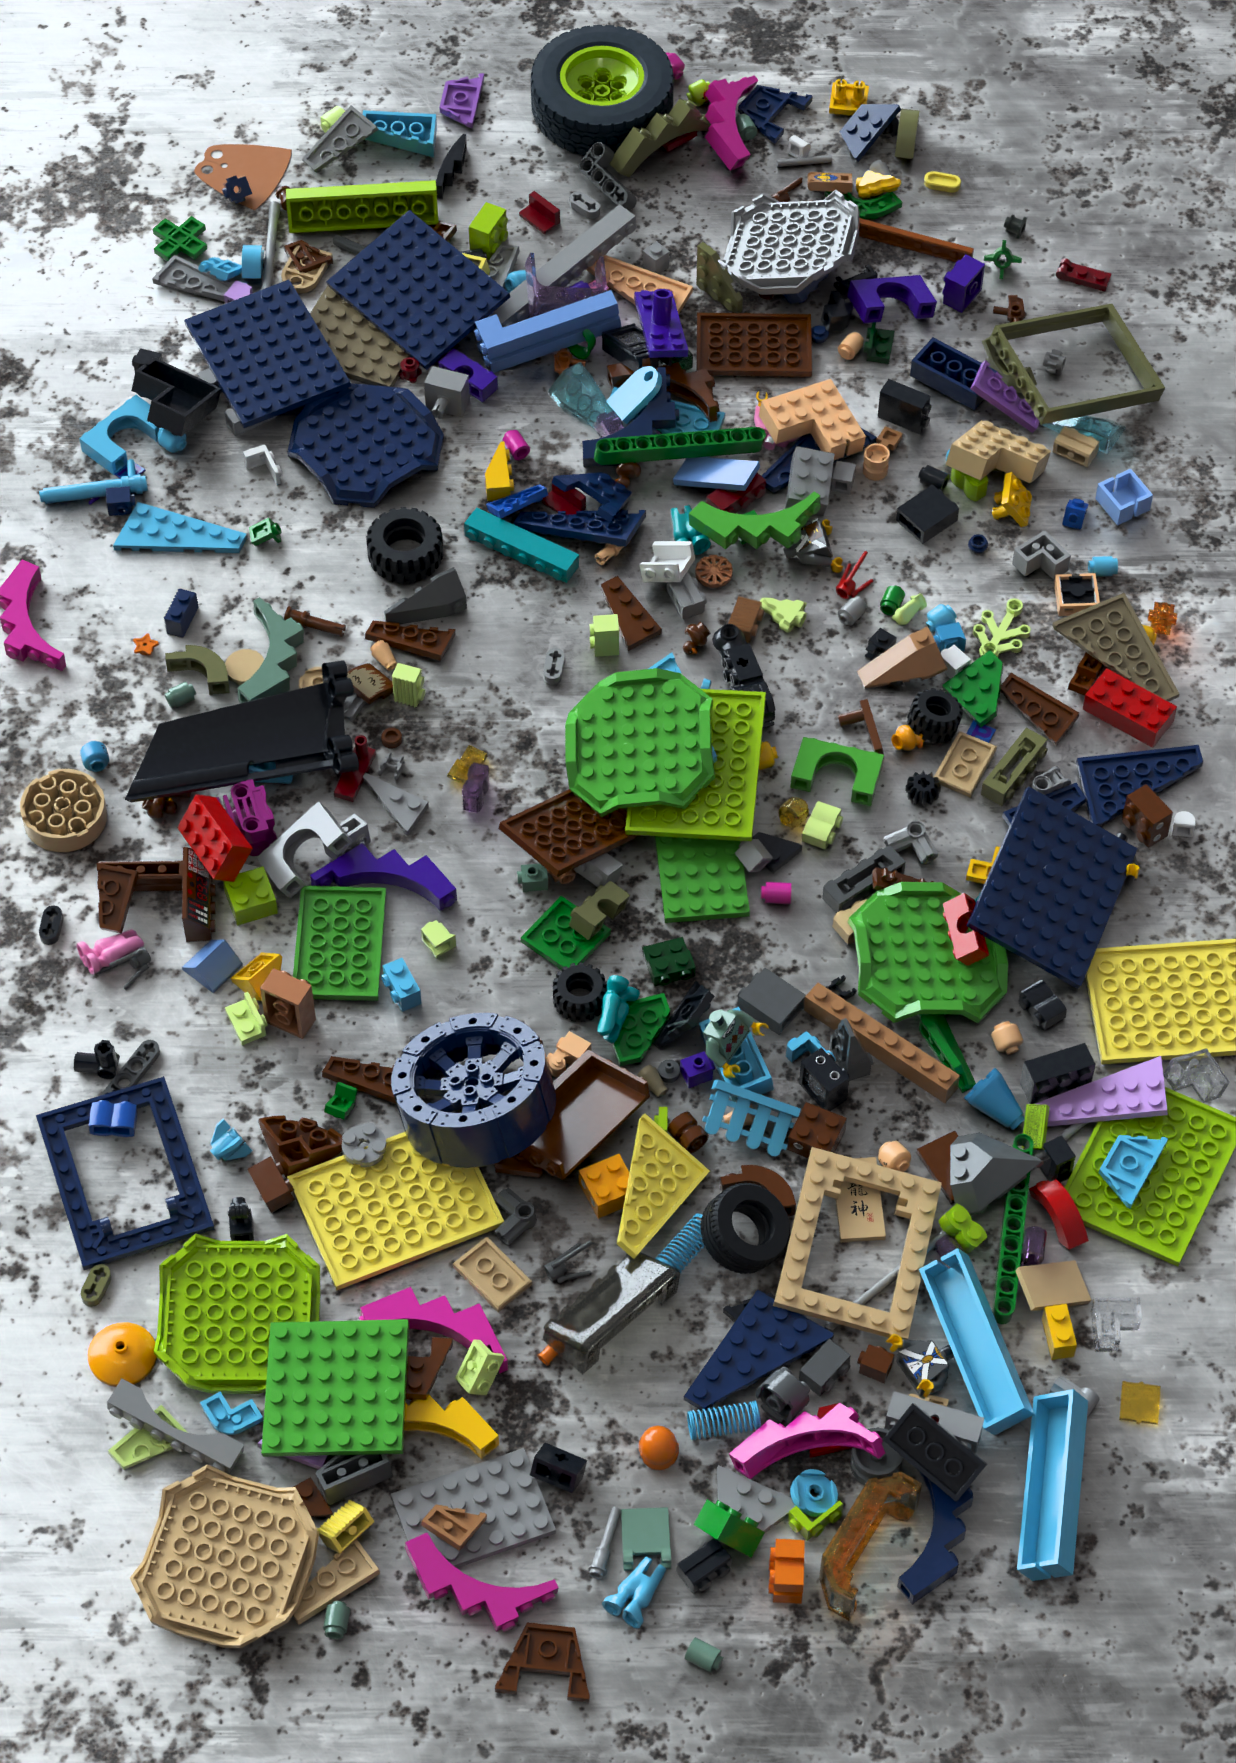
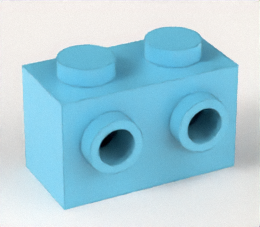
M403 958L383 965L381 979L385 987L390 989L391 998L395 1004H398L400 1010L404 1012L422 1004L421 990Z

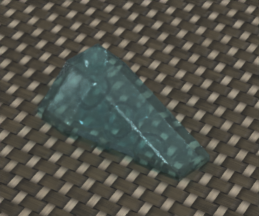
M581 362L565 369L548 390V394L558 406L563 409L567 408L572 411L574 416H580L585 419L590 426L607 435L622 427L621 422L606 402V398L595 380Z
M1089 415L1042 424L1058 433L1065 426L1070 429L1074 428L1085 436H1092L1100 442L1098 450L1105 454L1110 452L1126 426L1110 419Z

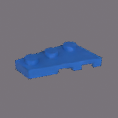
M539 484L492 501L486 505L490 513L501 519L531 503L543 500L544 497L548 496L546 487Z

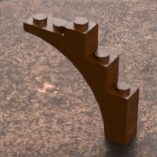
M650 358L642 360V367L650 366ZM621 362L607 365V380L612 390L614 387L619 388L635 373ZM679 362L672 363L671 366H658L666 367V374H670V386H666L667 392H671V394L694 404L705 414L709 422L717 421L719 404L717 400L714 401L713 397L715 381L714 377L709 375L707 369L686 373L685 369L681 368Z

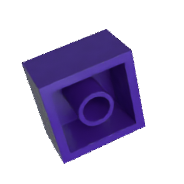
M966 254L961 260H958L951 272L948 271L944 277L943 304L962 313L982 290L985 264Z

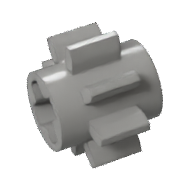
M1052 349V353L1046 352L1043 360V366L1047 367L1046 371L1056 374L1057 370H1063L1066 357L1062 356V351Z

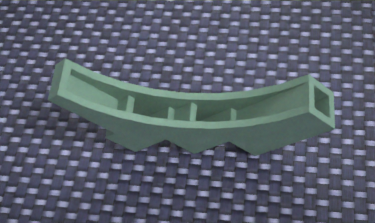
M260 597L253 601L254 615L262 623L268 635L269 648L260 668L249 680L238 687V701L240 703L289 691L290 675L288 671L297 666L295 647L304 643V628L302 625L295 622L291 617L284 620L280 614L278 615L272 609L268 602H265Z

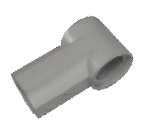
M1063 1376L1058 1377L1049 1393L1074 1389L1088 1400V1417L1099 1402V1396L1089 1388H1080Z

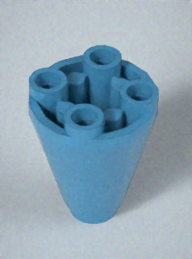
M994 1068L987 1074V1078L981 1079L973 1086V1089L964 1099L970 1105L1006 1128L1010 1127L1012 1130H1015L1025 1120L1023 1111L1002 1074Z

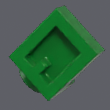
M269 517L248 527L251 543L255 547L272 538L277 543L282 542L280 536L282 530L279 524L274 523Z

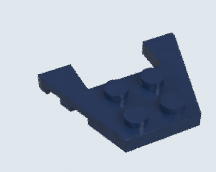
M757 85L738 106V112L750 116L756 128L775 144L784 134V128L771 123L787 104L804 111L812 102L813 96L806 94V97L797 95V92L793 91L784 93L780 92V89Z
M602 472L554 476L552 484L564 492L577 487L601 503L602 506L598 508L597 514L610 523L618 515L620 509L625 506L632 494L623 484L617 483L608 474Z

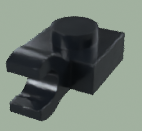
M879 628L868 641V646L866 647L868 652L865 654V657L873 660L879 652L884 653L896 643L897 637Z

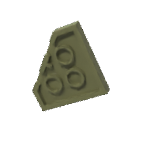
M704 242L700 243L697 246L696 285L700 290L708 293L714 300L723 304L728 310L734 313L742 312L743 297L740 292H735L731 285L733 282L727 269H722L718 262L720 259L719 255Z

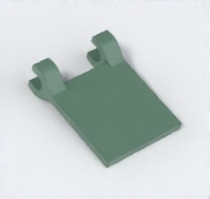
M668 1507L621 1509L624 1571L633 1570L634 1555L657 1554L661 1555V1565L666 1569H671Z

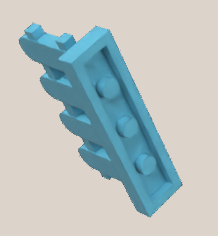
M714 1080L711 1089L715 1090L716 1094L710 1095L709 1100H712L713 1103L708 1117L703 1116L702 1119L703 1122H706L705 1131L707 1134H716L720 1127L726 1129L725 1137L730 1142L737 1141L740 1135L747 1137L746 1145L750 1149L758 1148L761 1142L768 1144L767 1153L770 1156H778L781 1150H786L787 1144H784L788 1128L793 1129L795 1123H792L791 1119L799 1116L800 1108L721 1080ZM729 1097L737 1098L736 1102L730 1101ZM750 1103L758 1105L757 1110L750 1108ZM726 1106L734 1108L729 1124L721 1122ZM771 1110L778 1112V1116L770 1115ZM747 1113L754 1115L750 1131L742 1129ZM768 1121L775 1123L770 1139L763 1136Z

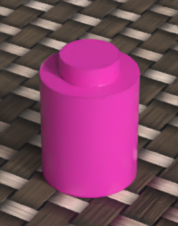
M509 430L504 434L502 441H504L505 447L509 449L510 454L515 460L524 459L530 453L529 445L518 430Z
M766 882V886H761V899H765V903L791 904V883Z

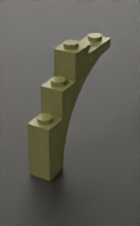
M679 98L669 114L665 113L662 115L656 113L646 128L638 129L633 127L609 164L619 174L630 177L637 167L663 144L682 134L693 131L708 132L711 124L705 117V113L702 115L696 109L697 105L689 99L685 101Z

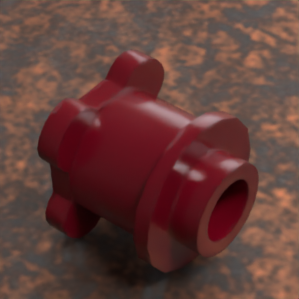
M412 357L401 361L400 367L403 372L399 374L400 379L408 380L410 383L417 382V377L422 374L419 362Z

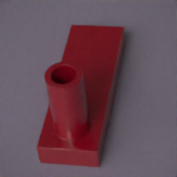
M363 735L357 736L354 740L355 748L353 753H356L358 757L359 769L358 771L341 775L334 790V797L354 802L364 781L363 776L365 773H368L375 758L376 749L368 747L367 738Z

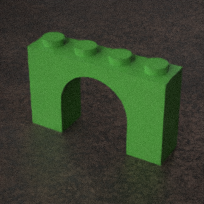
M803 737L791 775L790 788L811 792L815 776L822 767L829 764H841L850 768L856 776L852 788L851 802L871 806L883 768L884 755L873 751L860 750L856 747L838 745L834 742L829 743L815 738Z

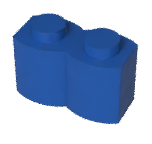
M107 1100L93 1102L89 1120L90 1134L97 1136L114 1135L118 1137L135 1136L138 1114L137 1105L128 1101L116 1104L110 1103Z

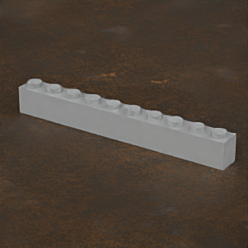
M619 204L510 292L511 297L490 316L497 314L502 327L525 320L532 312L538 310L543 303L553 298L558 291L564 289L569 282L579 277L588 267H591L595 261L606 255L611 248L618 245L626 236L632 234L636 229L635 215Z

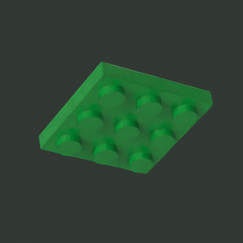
M560 896L522 935L521 943L562 970L565 966L569 968L572 963H575V965L584 963L609 937L611 929L603 924L601 930L590 940H587L569 926L572 918L570 914L576 905Z

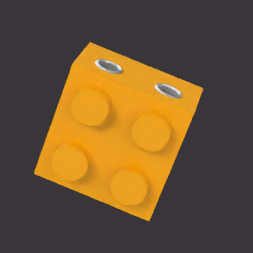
M620 1154L579 1170V1184L598 1219L623 1209L629 1171Z

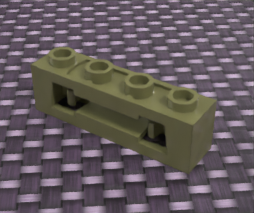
M1026 727L982 783L981 795L1000 806H1003L1007 800L1010 801L1015 794V789L1024 784L1026 775L1034 771L1037 761L1043 759L1047 754L1048 748H1046L1048 739ZM1022 751L1021 757H1023V759L1014 769V771L1010 774V780L1007 782L1008 778L1006 777V775L1012 769L1015 763L1019 760V754Z

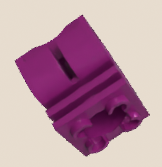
M253 779L232 786V808L230 807L227 795H223V802L226 812L253 849L250 856H259L277 839V836L273 830L275 825L274 816L266 803L264 785L255 787Z

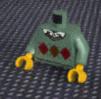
M720 1009L710 1014V1023L703 1032L706 1042V1055L719 1068H723V1075L726 1078H735L732 1071L739 1073L741 1071L740 1067L736 1064L729 1065L728 1063L749 1034V1028H752L754 1035L765 1036L760 1032V1027L769 1029V1026L766 1023H755L752 1017L742 1011L729 1009L726 1012Z

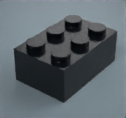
M1082 1043L1024 1061L1020 1085L1029 1104H1035L1091 1083L1096 1064L1086 1043Z

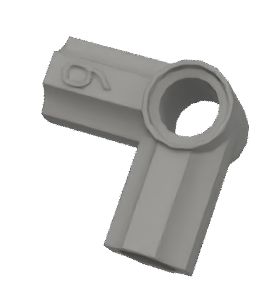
M911 821L906 828L883 837L885 847L890 845L896 852L912 846L922 864L931 863L938 857V852L925 832V825L920 821Z

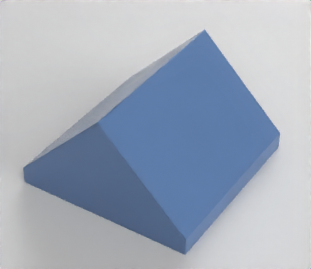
M210 940L182 966V970L214 993L243 963L226 940Z

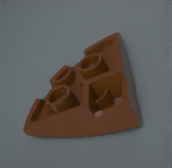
M284 1115L264 1117L258 1120L268 1148L276 1163L280 1162L286 1179L289 1175L329 1161L342 1152V1135L332 1128L327 1131L318 1127L317 1121L303 1117L299 1121L287 1120Z

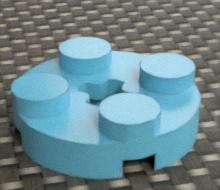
M816 1469L803 1471L793 1480L790 1488L791 1498L795 1504L794 1507L797 1506L806 1515L812 1517L821 1516L837 1502L838 1491L835 1483L832 1480L829 1481L825 1477L826 1474ZM811 1488L814 1489L815 1493L819 1494L817 1497H813L810 1494Z

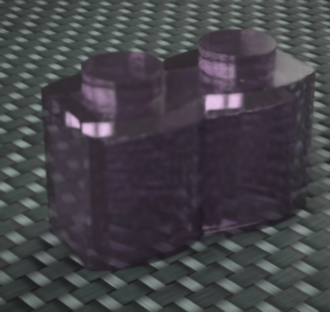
M473 763L468 769V780L462 787L463 810L478 813L483 807L484 795L488 792L490 786L488 765Z
M1038 1226L1026 1228L1022 1243L1020 1267L1042 1264L1047 1239L1045 1229Z

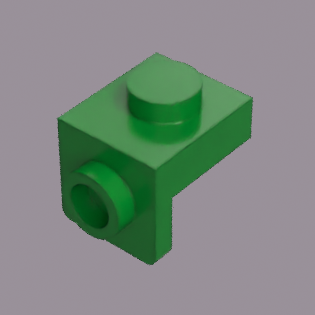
M338 1082L335 1094L325 1105L324 1112L344 1120L355 1107L357 1088Z

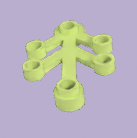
M1013 598L1008 600L1006 605L1007 613L999 627L996 625L992 611L984 610L982 612L981 621L987 624L993 638L991 641L988 640L985 634V627L982 624H977L973 627V635L979 638L982 645L979 649L980 656L989 650L997 657L999 653L1010 650L1014 653H1019L1022 650V641L1019 639H1013L1010 643L998 645L1002 640L1017 636L1025 639L1030 636L1031 629L1028 625H1021L1019 628L1007 630L1013 618L1022 612L1023 603L1019 599Z

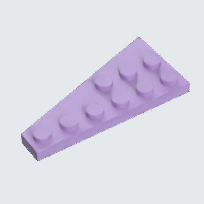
M1161 1056L1035 1104L1050 1106L1047 1127L1168 1115Z

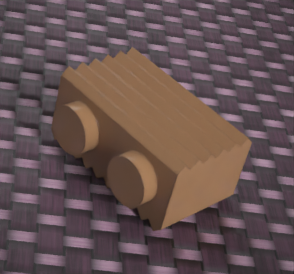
M738 596L728 624L737 626L744 633L747 643H750L752 636L756 637L759 627L757 622L763 619L764 610L762 609V602Z

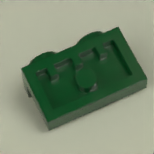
M873 322L872 326L867 328L866 339H869V342L865 341L864 353H867L866 361L889 364L895 331L876 328V322Z

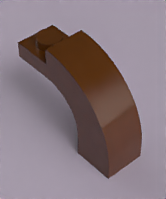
M741 1165L740 1174L730 1173L720 1179L721 1192L739 1183H751L761 1186L778 1198L788 1216L795 1215L796 1202L790 1186L784 1178L768 1168L758 1165Z

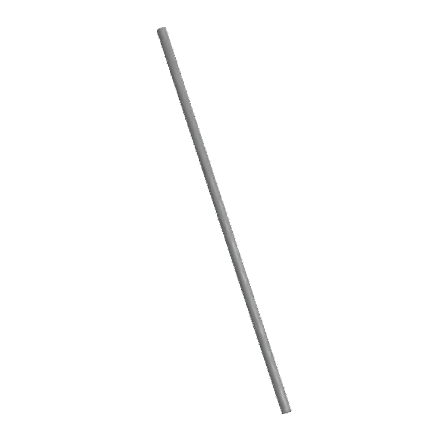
M1088 1123L1072 1124L1059 1136L1062 1135L1065 1141H1067ZM1040 1150L1034 1155V1157L1040 1160L1048 1156L1045 1150ZM943 1230L929 1240L926 1254L949 1235ZM900 1265L853 1303L865 1305L897 1279ZM828 1322L824 1325V1328L832 1332L840 1324Z

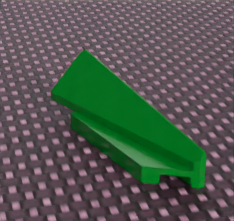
M918 1014L920 1017L918 1030L943 1065L960 1075L959 1090L964 1093L972 1089L976 1082L944 1014Z

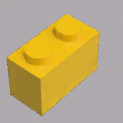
M1067 1304L1044 1307L1041 1320L1051 1360L1074 1357L1077 1343Z

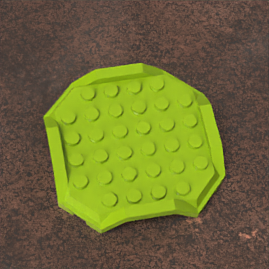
M194 1234L183 1244L182 1249L175 1255L171 1254L159 1265L160 1297L154 1354L188 1388L210 1394H216L220 1391L222 1394H261L266 1392L270 1323L320 1321V1265L309 1255H306L288 1234L267 1241H219Z

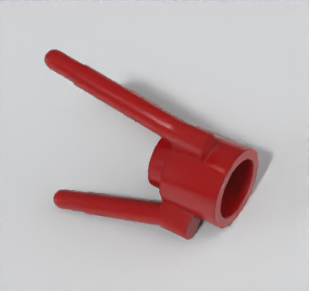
M864 551L848 578H846L851 568V563H848L839 584L836 586V593L841 598H854L859 592L873 583L874 580L870 579L856 589V583L852 580L868 554L867 551Z

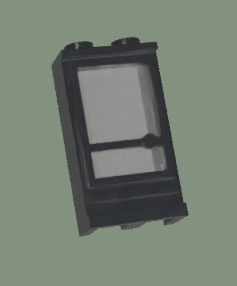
M635 323L602 332V350L634 372L642 368V360L649 358L643 331ZM672 357L650 358V366L653 368L658 367L659 360L667 366L672 365Z

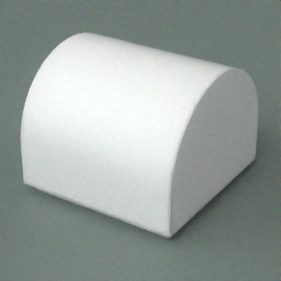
M796 135L789 138L787 153L795 158L807 157L811 150V144Z
M1186 811L1178 812L1174 817L1171 835L1193 837L1195 817Z

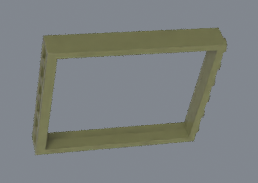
M1113 304L995 325L989 338L1041 425L1159 401L1165 390L1163 383ZM1103 322L1144 389L1049 408L1008 340Z

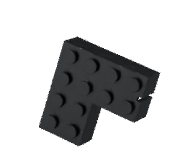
M153 357L135 371L131 391L137 393L140 397L152 400L147 418L148 422L181 437L217 408L221 388Z

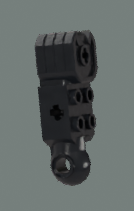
M725 624L714 633L712 638L714 647L721 654V664L725 669L723 670L725 682H729L730 690L766 692L763 728L773 726L774 722L772 721L775 720L774 700L767 683L763 679V673L750 643H746L744 633L737 626Z

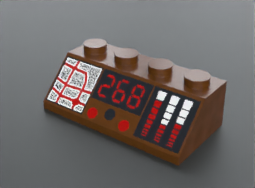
M183 847L182 922L186 942L212 940V932H216V921L212 919V914H216V902H212V897L216 896V884H212V876L191 848Z

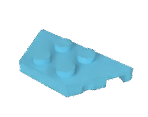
M1119 1135L1099 1169V1174L1127 1208L1131 1209L1165 1148L1168 1138L1161 1137L1160 1140L1147 1139V1136L1131 1137L1130 1135Z

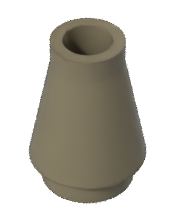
M648 1065L637 1074L638 1077H643L648 1082L649 1090L657 1098L662 1097L668 1091L656 1067L653 1068L651 1065Z

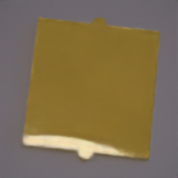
M1122 1381L1119 1420L1132 1421L1137 1424L1148 1423L1158 1425L1161 1386L1144 1384L1142 1381L1139 1383Z

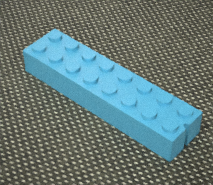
M957 1248L940 1257L942 1262L951 1268L948 1269L947 1266L935 1260L920 1268L919 1271L978 1416L985 1418L983 1428L991 1434L997 1435L1035 1415L970 1257Z
M1074 1389L1034 1396L1033 1399L1035 1415L1032 1416L1017 1564V1570L1032 1581L1050 1579L1051 1575L1054 1578L1073 1575L1088 1412V1400Z

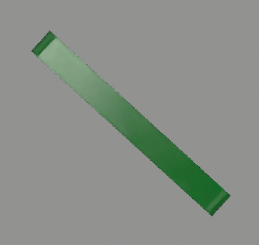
M760 427L605 438L600 439L596 443L594 460L600 465L757 453L763 448L766 433Z
M1019 1134L1015 1137L1012 1147L1032 1155L1034 1143L1029 1135ZM1018 1146H1024L1026 1150H1022ZM1030 1172L1017 1185L1022 1188L1021 1190L1012 1188L1005 1194L992 1313L998 1324L1009 1323L1016 1306L1018 1276L1015 1270L1020 1267ZM1011 1206H1017L1020 1210H1014ZM1008 1226H1014L1017 1230H1011ZM1006 1246L1013 1247L1015 1251L1008 1250ZM1003 1267H1010L1013 1271H1006ZM1006 1287L1011 1292H1004L1001 1288ZM999 1308H1005L1008 1313L1000 1312Z

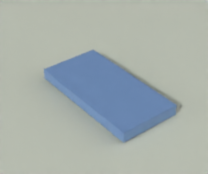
M686 458L673 478L674 485L745 491L759 470L760 464L759 461Z

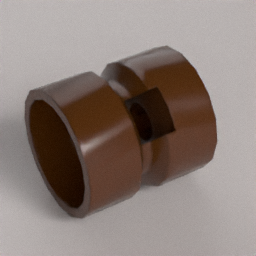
M684 1112L671 1121L667 1130L676 1141L680 1140L679 1144L692 1154L705 1145L709 1135L702 1126L697 1125L696 1119L690 1112Z

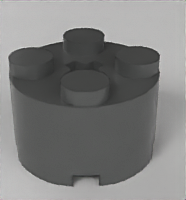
M782 1367L774 1371L756 1389L757 1400L761 1398L763 1402L761 1405L762 1409L772 1419L780 1423L783 1420L786 1423H790L808 1405L810 1387L792 1375V1372L787 1367Z

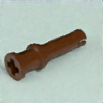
M290 606L286 609L284 620L291 617L295 622L300 623L303 628L310 627L343 637L345 634L343 633L346 630V625L314 617L308 611H297Z

